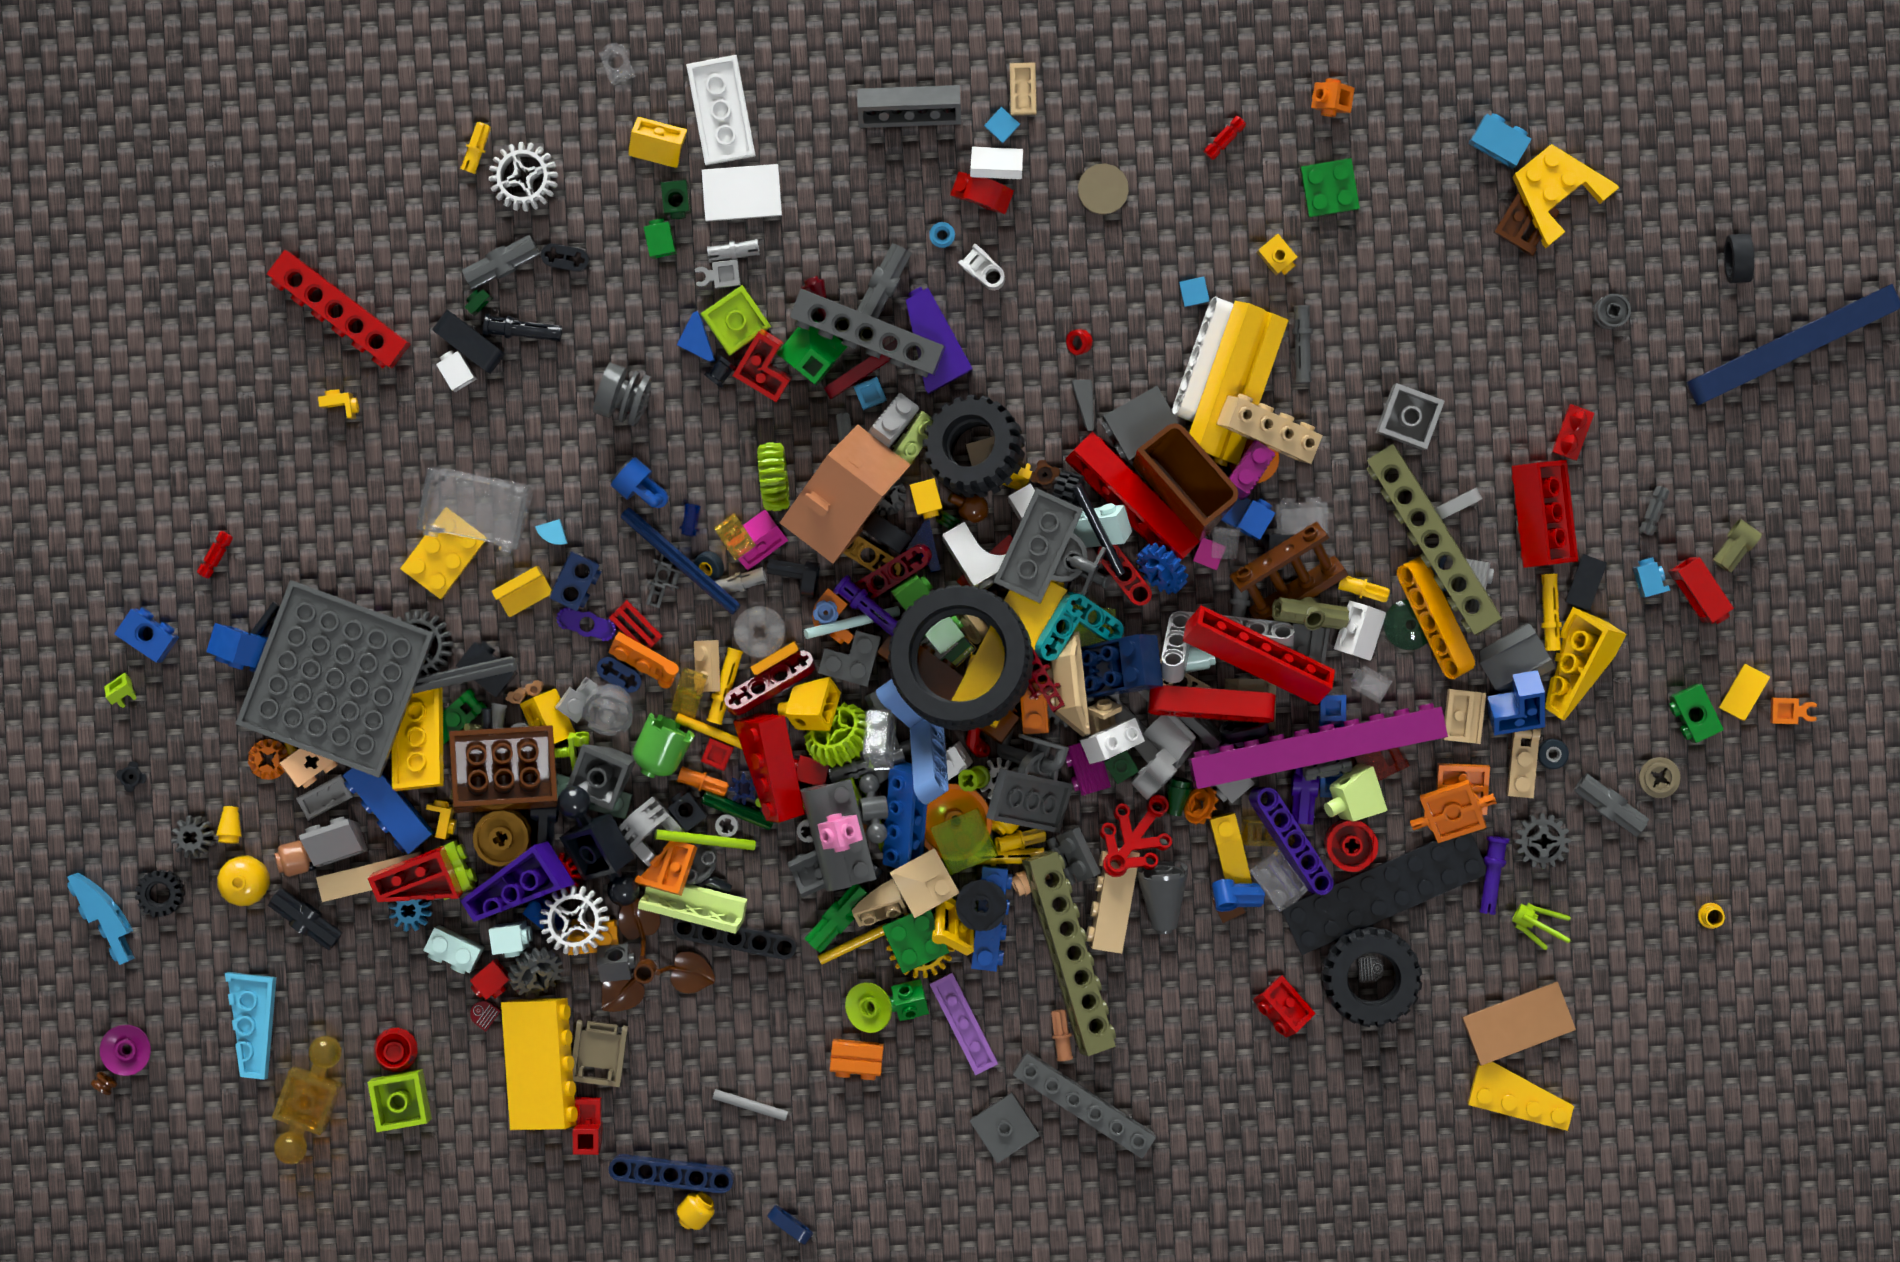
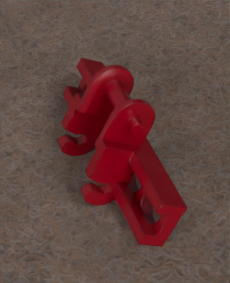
M1033 649L1035 660L1032 664H1038L1040 668L1032 671L1031 679L1028 681V689L1031 693L1029 698L1037 700L1038 696L1043 694L1054 713L1059 708L1065 707L1062 698L1056 690L1061 685L1060 683L1053 684L1046 670L1051 668L1050 665L1046 664L1043 666ZM1039 676H1047V682L1040 684L1038 682ZM1036 681L1040 690L1036 691L1031 682ZM1053 697L1058 698L1060 702L1058 706H1053L1051 703Z

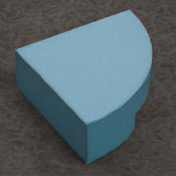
M561 519L535 526L538 534L547 542L557 545L568 544Z

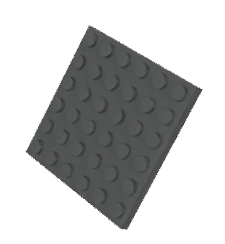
M290 580L235 724L381 778L435 633Z

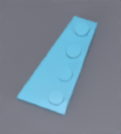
M233 972L225 973V979L228 982L230 992L228 994L229 1005L232 1006L234 1019L232 1020V1026L236 1032L237 1043L235 1045L240 1077L268 1079L277 977Z

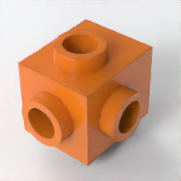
M1327 78L1325 82H1315L1311 108L1321 111V115L1327 117H1336V113H1351L1355 88L1342 84L1341 80Z

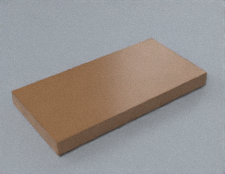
M1553 982L1461 1017L1480 1066L1576 1030L1558 982Z

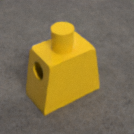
M831 677L796 685L792 688L789 701L778 704V714L785 715L797 730L830 731L841 691Z

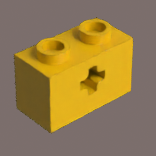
M935 478L910 484L917 515H923L924 519L939 516L938 511L943 510Z

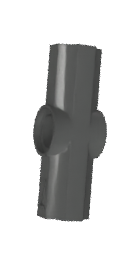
M528 235L507 247L501 246L485 255L484 259L462 269L467 283L474 290L495 278L500 279L517 270L518 266L541 254L531 235Z
M892 243L881 266H878L868 284L869 288L857 311L876 319L879 318L888 298L892 297L901 280L900 275L912 255L911 252Z
M1586 773L1576 784L1573 791L1592 804L1595 807L1594 809L1612 822L1615 821L1635 837L1647 826L1649 819L1629 805L1628 801L1611 788H1606Z

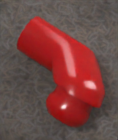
M978 728L968 730L966 738L968 748L979 758L987 757L990 754V747L980 737L981 730Z

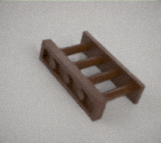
M1317 521L1229 575L1241 593L1247 589L1255 605L1248 608V611L1253 619L1276 621L1272 617V605L1275 599H1279V597L1301 600L1305 597L1313 598L1348 576L1345 568L1335 555L1331 558L1328 557L1322 542L1329 539V537ZM1313 549L1320 564L1307 572L1300 556ZM1291 562L1298 578L1285 585L1278 570ZM1269 576L1277 591L1263 599L1256 583Z

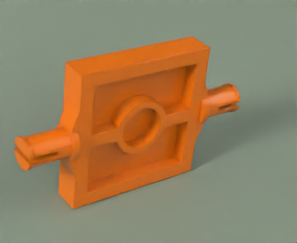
M1468 779L1420 795L1424 816L1410 820L1413 831L1428 826L1434 833L1437 843H1441L1487 828L1482 808L1497 804L1493 793L1478 798Z

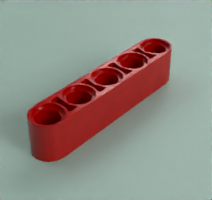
M1163 685L1162 687L1149 689L1148 713L1161 716L1271 723L1274 722L1276 695L1267 692Z

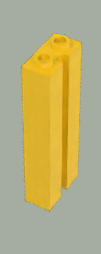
M1240 301L1234 302L1189 432L1210 457H1213V461L1224 467H1227L1228 463L1235 465L1239 463L1247 441L1246 437L1216 424L1227 396L1238 397V394H1243L1252 398V403L1259 406L1288 323L1286 318L1269 313L1253 304Z
M1051 581L1041 604L1010 590L1004 599L1023 622L1034 650L1038 638L1062 597L1068 591L1064 588V583ZM990 626L951 701L976 699L988 692L998 681L1004 667L1005 652L1002 640L992 626ZM1000 720L993 721V724L990 726L996 729Z

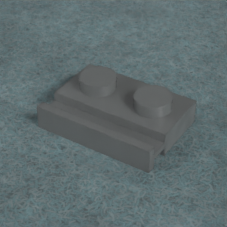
M1292 623L1294 627L1293 650L1325 665L1330 629L1320 627L1316 630H1309L1305 625Z

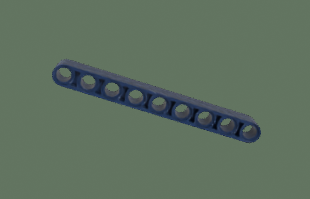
M1893 284L1883 287L1686 382L1697 406L1900 309L1899 296Z

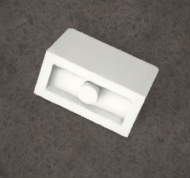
M1349 600L1347 606L1349 622L1346 628L1339 630L1334 649L1370 661L1386 612Z

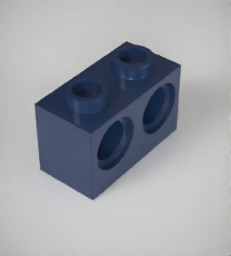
M570 551L549 594V598L575 611L578 610L579 606L584 608L590 596L586 592L590 584H596L601 574V571L598 570L600 565ZM579 564H586L589 567L588 575L585 577L576 576L575 567ZM567 587H575L578 590V595L574 600L564 598L563 592Z

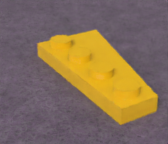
M1493 1061L1482 1066L1478 1063L1467 1103L1470 1106L1568 1131L1574 1109L1572 1104Z

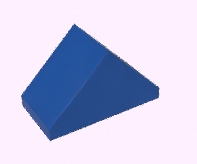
M698 311L693 312L677 346L710 363L716 362L701 315Z

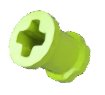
M981 765L974 766L972 769H964L958 775V784L964 791L984 788L990 782V773L987 768Z

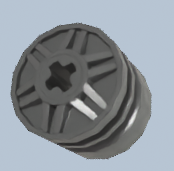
M609 363L596 394L593 413L611 418L615 410L619 409L618 421L624 423L628 413H630L628 425L636 427L649 403L652 377L644 375L639 385V372L635 371L628 381L626 380L627 368Z

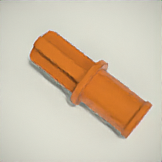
M683 766L677 782L698 788L700 792L705 790L720 796H725L729 787L727 782L707 776V772L703 774Z

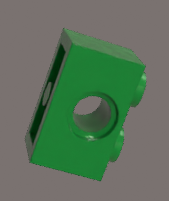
M1696 683L1669 696L1671 703H1669L1670 710L1675 717L1679 716L1682 722L1680 730L1686 740L1690 739L1692 743H1698L1724 730L1702 684ZM1693 707H1696L1700 712V716L1696 721H1691L1688 715Z

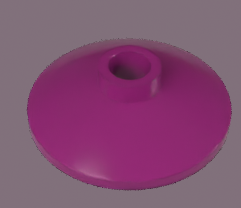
M116 1026L110 1029L101 1041V1060L105 1067L114 1074L121 1076L136 1074L147 1065L150 1059V1041L147 1035L135 1026ZM126 1044L132 1048L129 1054L124 1051Z

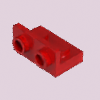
M1283 975L1279 976L1263 993L1253 999L1257 1004L1259 1012L1267 1016L1273 1023L1275 1030L1285 1037L1296 1034L1316 1014Z

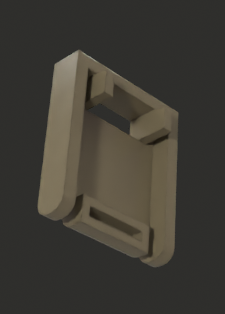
M578 1019L572 1055L574 1058L573 1081L620 1087L629 1026L623 1025L622 1034H618V1024L587 1021V1028L583 1030V1020ZM585 1066L609 1069L608 1079L584 1076Z

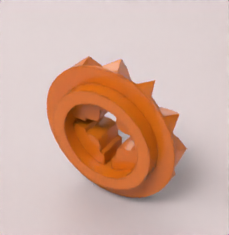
M264 739L255 743L250 750L248 764L253 774L261 779L272 780L280 777L285 772L279 762L289 755L285 746L279 741ZM261 751L266 755L276 752L274 758H272L275 768L270 764L260 766L262 761H264Z
M1211 787L1193 789L1184 807L1186 819L1195 825L1198 823L1204 824L1206 819H1211L1212 811L1217 810L1215 808V804L1219 800L1216 797L1217 791Z

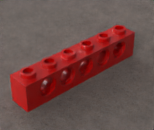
M284 250L267 272V275L272 278L270 283L280 291H283L285 288L291 292L292 296L290 298L301 307L306 304L312 308L311 314L321 322L326 319L333 324L331 330L342 338L345 335L353 340L351 345L362 353L365 350L373 355L371 360L384 369L387 365L393 369L411 345L291 252ZM295 274H301L302 283L298 287H293L291 279ZM317 289H321L323 297L319 302L314 303L311 297L312 293ZM340 304L343 307V313L340 317L334 318L332 316V309ZM361 320L363 322V330L355 334L352 330V325L355 321ZM381 335L384 339V344L381 348L375 349L372 341L374 337Z

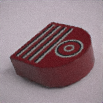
M482 1000L473 1005L470 1016L472 1021L486 1032L502 1010L492 1002Z

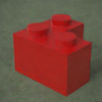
M761 329L732 376L777 402L792 379L791 375L771 364L783 341Z

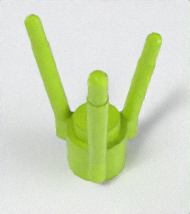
M1529 902L1527 905L1522 903L1519 905L1512 918V922L1516 923L1515 928L1523 931L1543 950L1548 949L1547 945L1527 927L1532 929L1533 926H1536L1556 938L1570 943L1571 940L1568 937L1537 921L1538 915L1535 912L1567 921L1571 919L1570 916L1536 907Z

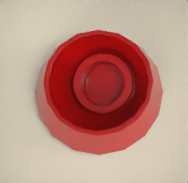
M389 1028L383 1031L377 1037L374 1044V1057L377 1063L383 1069L390 1072H401L408 1069L415 1062L418 1054L417 1042L414 1036L402 1028Z

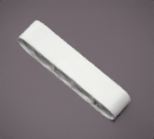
M1214 297L1210 301L1173 404L1172 412L1175 416L1193 422L1229 320L1233 303L1218 297Z

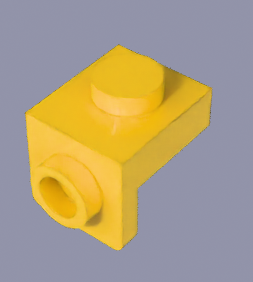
M340 389L325 391V396L318 397L319 407L321 408L345 405L347 419H356V413H359L358 400L353 398L352 393H340Z
M434 800V803H428L426 810L440 812L435 837L440 839L449 838L450 834H454L457 822L456 819H453V807H449V802Z

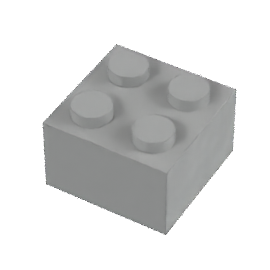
M1396 383L1391 388L1375 433L1420 450H1426L1445 401Z

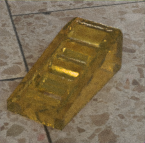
M1242 820L1241 838L1243 845L1278 847L1275 841H1272V837L1266 827L1265 840H1262V826L1264 824L1261 820ZM1274 821V823H1275L1276 826H1278V825L1280 824V822H1281V821ZM1254 825H1255V833H1254V840H1253V829H1254ZM1293 834L1288 838V845L1290 847L1295 842Z

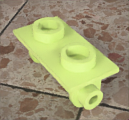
M924 411L916 413L914 419L907 427V433H903L898 442L892 446L894 447L893 452L909 464H912L923 448V439H928L924 432L927 425L931 426L933 424L931 417Z

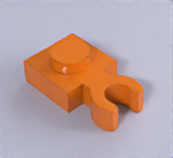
M1771 698L1770 723L1798 724L1799 717L1805 721H1816L1817 717L1808 716L1806 711L1809 707H1817V704L1805 702L1799 706L1798 698Z

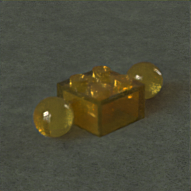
M321 1036L311 1043L309 1058L313 1065L310 1071L297 1066L292 1067L288 1071L272 1116L273 1119L291 1125L289 1131L281 1134L274 1144L275 1155L282 1163L295 1164L304 1158L307 1152V1143L303 1137L305 1130L317 1135H321L326 1131L343 1084L325 1077L327 1068L335 1066L342 1055L341 1046L333 1037Z

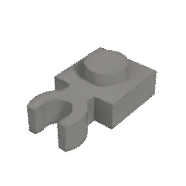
M737 259L712 262L713 270H708L705 267H697L695 269V273L702 272L706 275L704 281L696 282L698 287H705L713 281L716 289L741 286Z

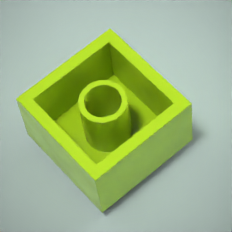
M423 1069L375 1077L368 1081L376 1132L427 1124L432 1119Z

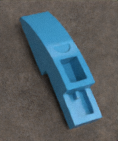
M80 873L68 876V889L79 901L78 909L84 920L87 919L88 923L99 920L98 928L102 937L107 938L111 946L109 952L115 962L118 961L119 965L135 959L124 936L133 932V929L118 905L101 887Z

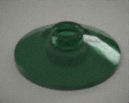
M1408 599L1393 604L1387 611L1384 619V632L1388 640L1394 646L1404 650H1415L1427 644L1426 636ZM1408 620H1413L1415 623V627L1411 630L1406 627Z

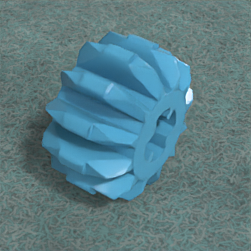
M423 899L395 901L396 903H390L388 906L390 909L396 910V912L389 915V918L397 917L398 920L394 925L399 927L404 923L403 929L406 932L409 931L411 925L414 931L420 929L419 923L424 926L427 925L428 921L424 916H431L432 911L425 910V907L432 905L431 901L424 903ZM414 905L415 909L413 911L416 913L408 915L406 913L408 908H405V906Z

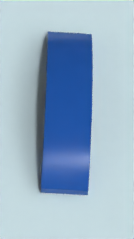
M1326 695L1319 703V726L1334 724V728L1343 727V721H1346V695ZM1339 772V775L1319 779L1320 797H1332L1329 789L1330 785L1344 774Z

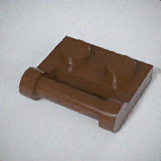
M1519 191L1493 233L1518 247L1524 253L1533 256L1537 251L1535 247L1542 236L1538 228H1535L1527 242L1521 239L1533 217L1528 206H1525ZM1553 208L1548 213L1556 219L1560 212Z

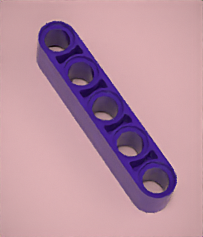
M1269 787L1254 788L1249 795L1250 804L1304 888L1311 893L1319 895L1328 894L1334 885L1333 878L1278 792ZM1265 792L1268 796V800L1263 805L1260 801L1261 795ZM1279 813L1281 822L1276 826L1274 818ZM1293 834L1295 842L1290 847L1288 845V838ZM1306 855L1308 857V864L1303 868L1301 860ZM1320 876L1322 884L1317 889L1315 887V880Z

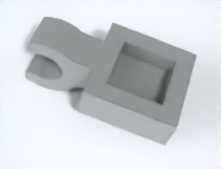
M585 677L576 691L571 687L568 688L555 708L578 723L592 703L586 698L595 691L598 685L588 677Z

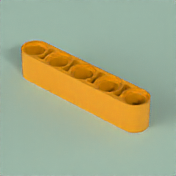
M1416 557L1398 567L1397 577L1442 672L1447 678L1456 679L1474 668L1475 659L1443 591L1434 579L1435 575L1432 568H1428L1421 557Z

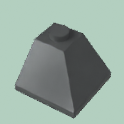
M583 744L567 787L579 786L589 794L590 802L612 811L630 778L635 760L633 756L614 748Z

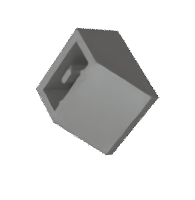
M339 817L330 820V825L324 827L320 825L311 826L305 829L306 833L299 835L300 841L313 866L322 867L368 851L359 822L352 821L350 818Z

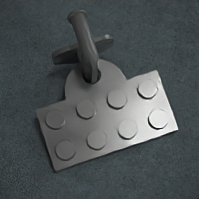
M1036 488L993 583L1041 604L1051 581L1064 583L1082 576L1087 580L1081 595L1086 596L1092 581L1102 585L1104 589L1111 582L1110 574L1105 575L1097 571L1105 555L1106 548H1101L1095 562L1089 561L1086 546L1081 538L1073 533L1083 513V509Z
M1013 728L1002 745L998 743L997 754L1002 759L1020 765L1017 771L999 769L986 818L1060 833L1073 784L1057 780L1058 769L1064 765L1069 747L1048 739L1022 733L1018 734L1019 738L1034 742L1032 752L1011 746ZM1051 747L1057 748L1055 757L1049 753Z

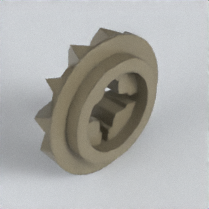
M1663 757L1649 759L1641 767L1638 776L1640 787L1647 795L1655 798H1665L1672 795L1680 784L1678 767L1674 762ZM1664 770L1663 778H1665L1668 784L1658 782L1656 785L1654 783L1655 777H1653L1651 771L1660 773Z

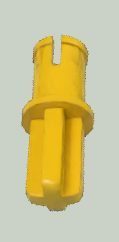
M481 122L476 123L470 143L466 144L468 149L460 169L476 174L482 153L486 152L484 147L491 129L489 125Z
M1351 576L1342 579L1338 586V590L1359 595L1361 599L1364 596L1386 602L1390 594L1389 588L1367 582L1368 579L1361 580Z
M1041 829L1017 830L1014 834L996 837V849L998 853L1018 848L1024 850L1026 846L1045 842L1046 832Z

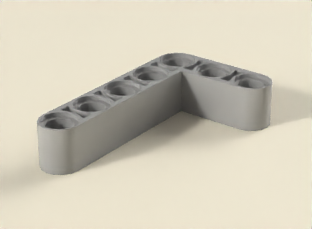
M1177 611L1169 617L1162 651V678L1166 682L1177 683L1183 680L1185 676L1189 650L1192 645L1184 642L1183 636L1186 622L1195 612ZM1225 616L1294 649V627L1287 622Z

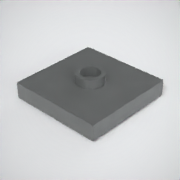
M1012 1092L969 1120L997 1163L1040 1136Z

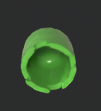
M650 713L633 749V759L642 768L641 773L650 778H654L655 775L662 777L673 774L695 737L694 733L691 730L685 733L679 729L681 724L676 723L671 718L659 714L656 719Z

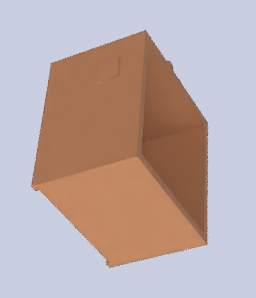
M857 425L826 456L779 523L834 564L862 533L864 524L891 487L911 464L861 426Z

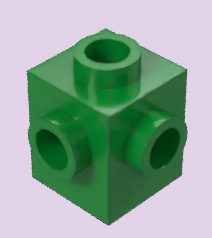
M921 979L891 986L893 997H889L892 1005V1013L897 1012L899 1021L910 1020L929 1014Z

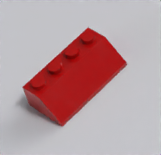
M1567 460L1512 466V481L1515 491V507L1517 509L1523 568L1577 562L1578 552Z

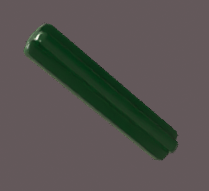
M706 791L703 795L702 803L704 805L767 830H770L774 822L766 821L763 812Z

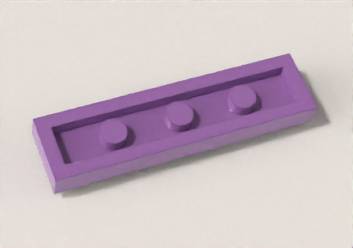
M953 972L931 982L930 986L975 1075L997 1065L998 1061Z

